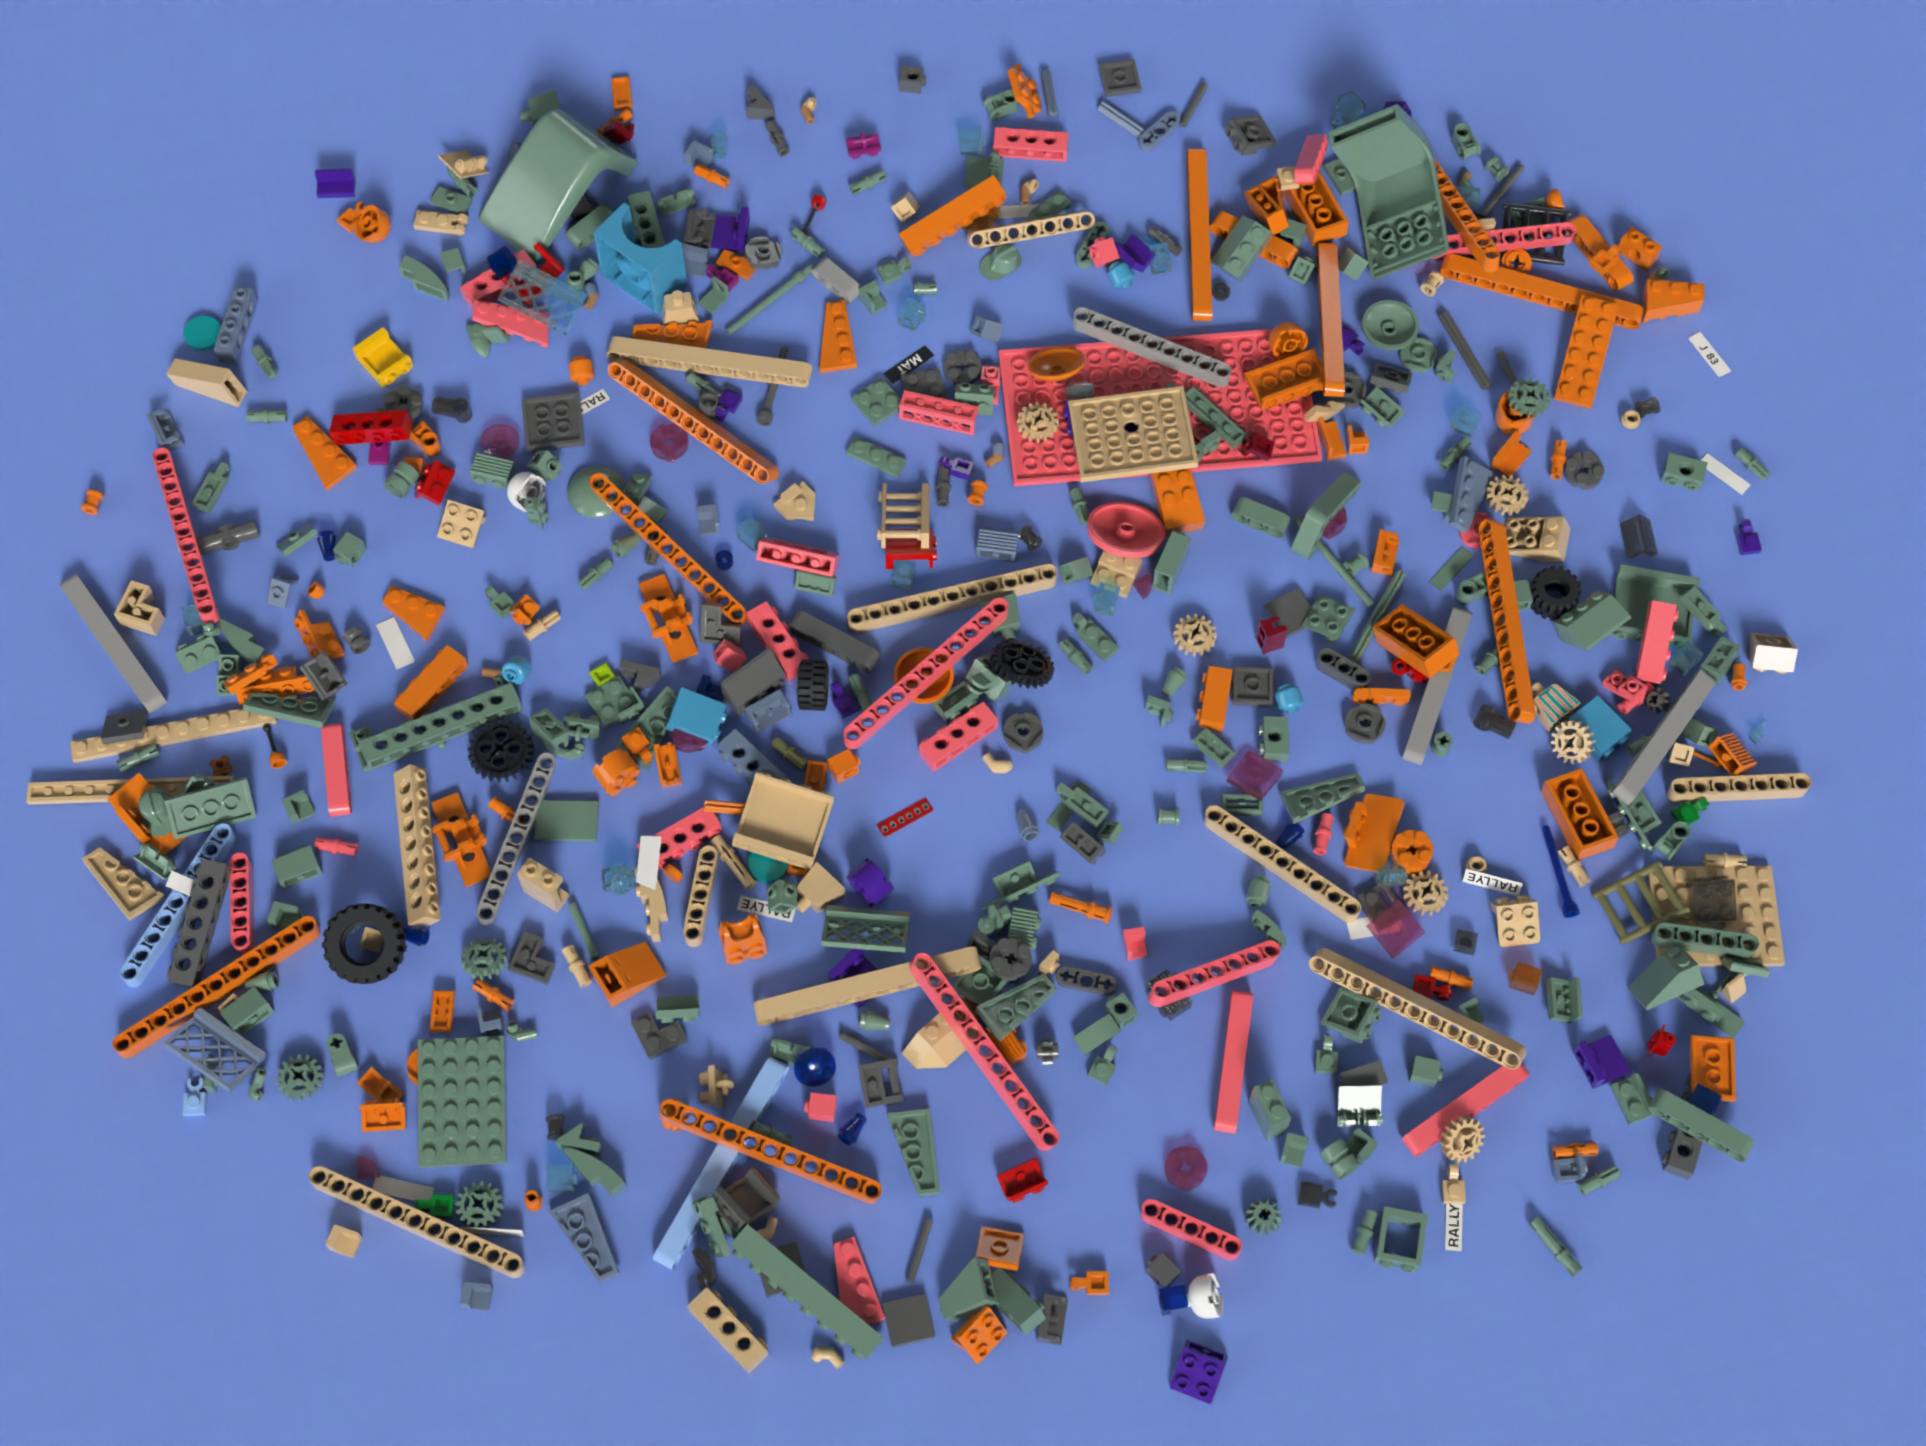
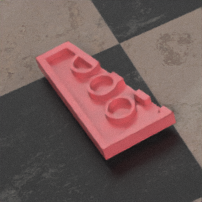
M473 301V321L489 327L497 326L505 330L507 334L524 337L523 340L535 341L540 343V346L547 348L548 312L484 301Z
M854 1236L833 1244L840 1302L869 1326L885 1320Z

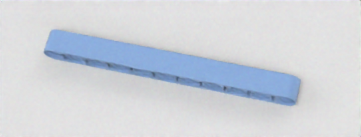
M769 1057L730 1123L748 1129L753 1120L760 1122L785 1079L789 1066ZM732 1131L724 1133V1137L728 1140L736 1137ZM749 1139L744 1141L745 1146L747 1145ZM720 1144L716 1146L653 1256L654 1261L671 1270L675 1269L702 1222L700 1217L695 1216L691 1203L704 1196H713L715 1190L724 1185L741 1155L740 1152Z

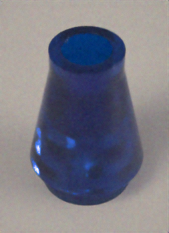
M329 530L319 532L316 539L323 555V560H335L333 549L336 546V536L334 532Z
M1288 822L1275 841V844L1285 850L1288 846L1302 838L1305 830L1298 823Z
M403 926L402 929L407 936L406 941L417 946L428 943L430 937L429 929H426L424 926Z
M857 1113L839 1129L837 1136L840 1141L849 1146L856 1143L867 1119L862 1114Z

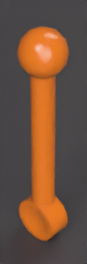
M1696 751L1693 752V755L1713 764L1715 768H1721L1722 765L1719 761H1714Z

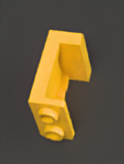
M384 327L352 348L355 358L382 388L393 383L396 378L409 372L413 367L411 357L405 355L390 339Z

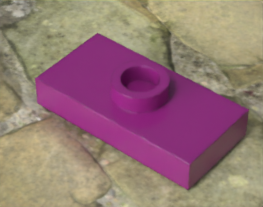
M391 441L370 443L369 465H389Z

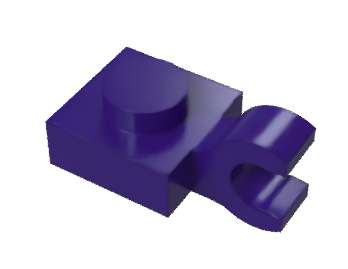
M1343 325V350L1346 351L1349 348L1359 356L1364 351L1362 348L1365 344L1361 340H1357V334Z
M725 388L718 400V408L716 410L718 415L716 419L723 422L729 412L735 413L743 400V395Z
M942 456L939 461L941 464L938 470L948 468L950 475L969 480L974 468V462L958 457L954 461Z
M1750 519L1741 520L1742 524H1739L1741 534H1738L1736 537L1740 555L1760 553L1762 548L1758 533L1751 532L1752 525Z
M838 681L831 684V691L836 699L832 700V703L842 719L860 711V707L850 691L844 694Z

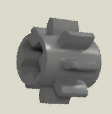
M1658 688L1657 692L1650 690V694L1645 699L1648 703L1647 708L1657 714H1660L1661 710L1667 712L1670 704H1672L1671 694L1661 688Z
M1042 1038V1043L1036 1044L1037 1059H1042L1043 1065L1053 1064V1059H1058V1043H1053L1052 1038Z

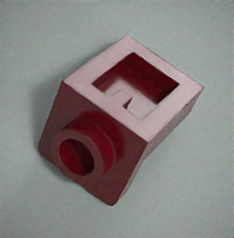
M615 121L604 128L603 134L621 145L633 138L635 125L630 123L623 127Z
M1255 432L1244 439L1241 455L1247 456L1249 453H1252L1268 461L1271 458L1275 442Z

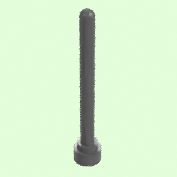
M781 347L779 359H786L787 347ZM770 384L764 409L758 413L756 421L762 426H770L772 423L773 415L771 409L778 384Z

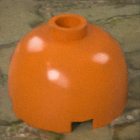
M371 204L362 208L359 212L361 214L359 220H355L354 231L356 237L372 244L382 242L391 230L390 217L383 209Z
M1283 322L1272 329L1268 344L1273 355L1278 360H1282L1304 352L1308 344V337L1299 325Z

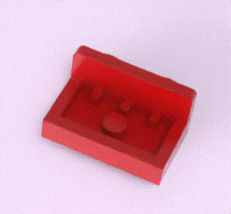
M436 460L430 465L426 464L422 471L424 477L415 486L414 490L417 492L414 497L417 499L423 497L436 505H440L456 471Z
M1035 1157L996 1174L1005 1199L1009 1202L1013 1201V1203L1023 1200L1025 1198L1024 1195L1028 1193L1036 1194L1045 1189L1044 1186L1049 1184L1047 1179L1044 1178L1038 1160Z

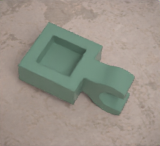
M905 257L897 264L892 260L878 266L877 272L884 285L902 279L901 273L911 270V262L908 257Z
M1217 431L1201 439L1200 443L1195 446L1196 453L1199 454L1197 455L1198 462L1202 460L1203 455L1208 452L1212 453L1219 447L1221 436Z
M490 585L484 590L486 592L485 596L491 601L489 607L503 620L510 614L509 611L516 603L505 592L499 595Z
M1324 1035L1322 1051H1316L1315 1073L1337 1074L1338 1052H1332L1333 1036Z
M1109 1045L1103 1059L1097 1056L1087 1077L1107 1086L1116 1069V1065L1112 1064V1061L1117 1053V1048Z
M209 1053L207 1058H214L212 1053ZM208 1063L206 1068L218 1070L219 1063ZM204 1076L203 1087L208 1093H217L219 1085L207 1076Z

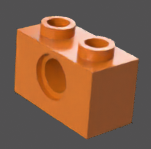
M1633 227L1625 233L1618 245L1621 248L1619 251L1621 255L1646 271L1658 260L1662 250L1661 245Z

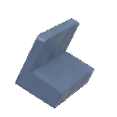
M682 243L686 274L703 278L710 261L709 250Z

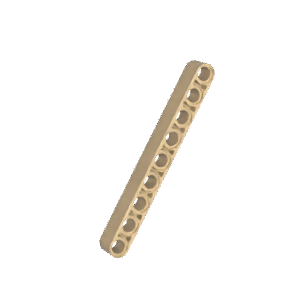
M1212 805L1206 809L1204 824L1209 830L1344 922L1352 923L1357 920L1361 911V904L1357 899L1221 807ZM1215 815L1218 817V819L1212 820L1209 818V816ZM1226 827H1233L1235 831H1228ZM1249 838L1252 840V842L1246 843L1243 841V839ZM1260 850H1267L1269 854L1264 855ZM1283 861L1286 866H1279L1277 862ZM1294 873L1302 874L1303 878H1297ZM1316 884L1321 889L1315 890L1311 887V885ZM1334 896L1338 901H1331L1328 897ZM1346 908H1352L1355 913L1347 912Z

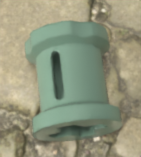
M1497 156L1491 158L1485 166L1487 171H1491L1495 175L1497 181L1504 179L1510 170L1499 162Z
M1358 552L1355 558L1345 561L1343 567L1352 577H1355L1358 571L1369 567V562L1363 553Z
M1442 731L1435 735L1431 745L1432 752L1435 755L1445 756L1448 754L1453 740L1449 733Z
M1159 807L1158 825L1162 823L1174 824L1178 827L1180 808L1167 810Z

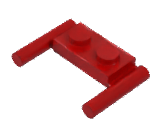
M539 242L533 248L546 262L521 288L507 275L501 279L528 307L565 270Z

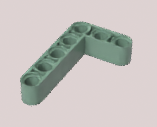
M1343 472L1306 513L1291 551L1309 560L1319 543L1326 525L1356 494L1362 481Z

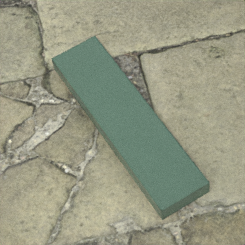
M1194 386L1185 392L1187 408L1213 432L1217 431L1221 436L1220 438L1232 449L1240 445L1248 436Z

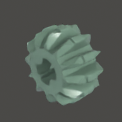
M1258 1198L1256 1204L1252 1202L1249 1204L1250 1209L1245 1212V1215L1248 1216L1245 1222L1246 1224H1252L1250 1227L1251 1231L1257 1228L1259 1229L1258 1235L1261 1236L1263 1230H1265L1267 1235L1271 1234V1229L1273 1231L1278 1230L1277 1224L1282 1222V1219L1278 1216L1281 1215L1282 1211L1279 1209L1274 1210L1277 1207L1276 1202L1269 1205L1268 1198H1266L1264 1203ZM1264 1213V1216L1267 1215V1220H1263V1217L1260 1219V1214Z

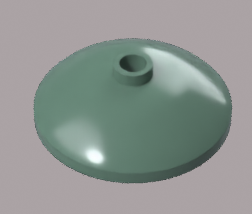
M1382 300L1372 304L1365 311L1362 319V330L1368 341L1376 347L1385 350H1399L1409 346L1416 339L1419 331V320L1415 312L1408 305L1395 300Z
M599 465L590 466L580 470L573 476L568 485L567 495L570 505L577 513L588 518H603L614 513L594 494L589 484L591 476L600 473L622 492L625 487L624 480L612 468ZM598 482V483H596V484H598V485L595 486V487H596V488L602 487L603 484H604V482ZM611 495L609 500H615L618 495Z

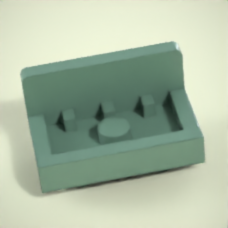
M957 383L955 401L979 406L978 415L992 416L995 387L988 384Z
M1375 387L1365 400L1361 399L1359 401L1363 405L1361 409L1367 415L1372 413L1376 417L1375 422L1382 428L1387 426L1391 429L1406 413L1378 387Z
M204 634L195 638L197 642L189 645L187 642L177 647L178 651L175 652V655L185 674L219 659L221 652L213 636L208 637Z
M963 681L951 689L942 699L933 702L932 707L947 724L957 716L962 715L967 709L969 710L973 705L978 704L979 695L972 693Z
M1553 977L1546 979L1549 1020L1570 1024L1581 1019L1583 1009L1580 979L1576 977L1570 980Z
M699 996L658 997L657 1010H655L656 1019H661V1023L674 1022V1018H682V1022L695 1021V1017L700 1016Z

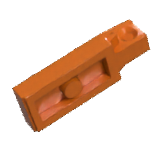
M272 653L266 654L261 657L258 663L246 666L243 672L229 676L223 685L226 690L233 694L267 674L266 672L277 666L278 662Z

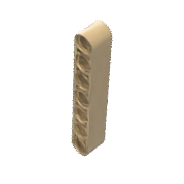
M1087 211L1071 212L973 230L967 234L966 241L974 248L990 247L1088 229L1094 225L1095 218L1092 213ZM1083 215H1087L1089 220L1083 225L1081 218ZM1069 218L1071 224L1069 227L1064 228L1063 221ZM1048 221H1051L1053 224L1050 231L1045 230V224ZM1033 224L1035 230L1032 234H1028L1027 227ZM1011 228L1016 229V235L1013 238H1010L1008 235ZM993 231L998 232V239L995 241L990 239ZM978 234L980 236V242L978 244H973L972 238L974 235Z
M1805 773L1677 778L1672 781L1666 795L1673 803L1698 802L1703 798H1706L1708 802L1800 798L1808 791L1812 781ZM1796 783L1801 784L1803 788L1799 787ZM1776 784L1781 785L1783 789L1777 787ZM1715 786L1721 788L1722 791H1718ZM1735 786L1741 787L1742 790H1738ZM1694 787L1701 789L1702 792L1696 791ZM1674 788H1678L1682 793L1676 792Z

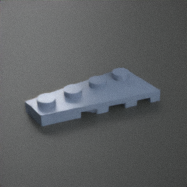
M1466 456L1461 457L1459 460L1449 525L1463 533L1469 530L1494 474Z
M591 1194L582 1195L549 1211L598 1282L602 1283L620 1274Z

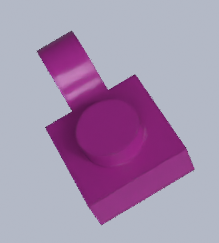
M712 264L706 268L708 272L706 276L711 280L715 276L728 286V293L739 282V278L725 268L719 271Z

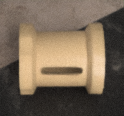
M1432 271L1427 281L1423 282L1420 286L1421 291L1430 297L1436 294V289L1445 281L1443 276L1435 271Z

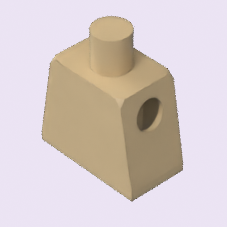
M675 290L672 294L664 295L662 305L663 325H669V323L673 322L688 324L689 321L699 323L698 307L690 292L682 293L680 290Z
M816 862L797 886V894L801 898L797 901L796 909L803 913L811 907L816 913H820L826 909L827 905L830 906L845 896V888Z

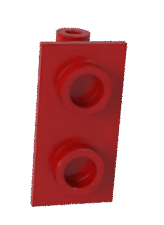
M1665 1024L1660 1030L1656 1029L1653 1036H1651L1646 1047L1650 1049L1647 1054L1648 1057L1652 1052L1659 1056H1665L1675 1044V1036L1664 1031Z

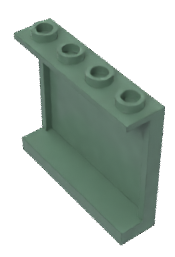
M1620 564L1616 573L1614 598L1630 614L1631 619L1609 634V636H1615L1618 639H1632L1641 643L1649 601H1660L1677 605L1676 610H1679L1677 621L1673 622L1672 629L1675 630L1672 642L1669 641V646L1679 650H1689L1694 639L1691 638L1693 614L1678 598L1693 585L1698 588L1700 578Z

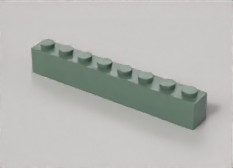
M748 1224L730 1244L734 1249L732 1253L741 1261L744 1258L751 1263L748 1266L758 1275L761 1272L768 1278L765 1281L774 1289L779 1286L785 1292L782 1295L791 1303L797 1301L801 1305L799 1309L808 1317L811 1315L815 1316L818 1319L816 1324L825 1331L828 1329L835 1333L833 1338L844 1346L847 1343L853 1349L850 1352L859 1360L864 1357L868 1361L884 1341L883 1336Z

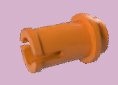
M1740 663L1734 664L1732 666L1733 680H1731L1730 684L1734 690H1743L1747 685L1745 680L1746 666Z
M529 1190L525 1193L526 1207L531 1211L539 1210L543 1204L541 1196L534 1190Z

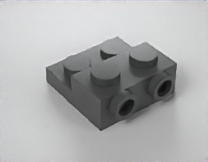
M1260 115L1231 118L1225 127L1226 136L1231 137L1234 142V149L1239 151L1241 156L1256 154L1259 149L1272 148L1277 143Z

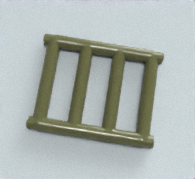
M1661 861L1652 863L1592 893V897L1595 900L1598 899L1620 936L1618 939L1621 945L1655 930L1660 923H1669L1690 912L1689 907L1683 905L1662 871ZM1653 872L1676 910L1666 915L1643 879L1644 876ZM1634 881L1657 917L1656 920L1648 924L1645 923L1624 886ZM1614 891L1618 892L1638 929L1629 933L1626 932L1606 895Z

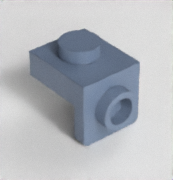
M1582 1154L1576 1155L1575 1158L1552 1161L1556 1183L1582 1181L1588 1172L1587 1162L1583 1160Z

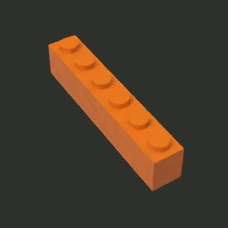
M992 175L900 232V241L912 258L920 256L929 247L938 245L945 237L953 236L961 227L969 226L977 217L985 216L993 207L1001 206L1007 199L1006 192L996 177Z

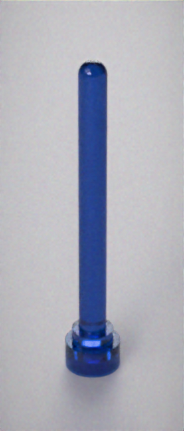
M1544 825L1542 832L1564 902L1561 910L1564 918H1572L1580 914L1579 907L1571 899L1551 829L1548 825Z

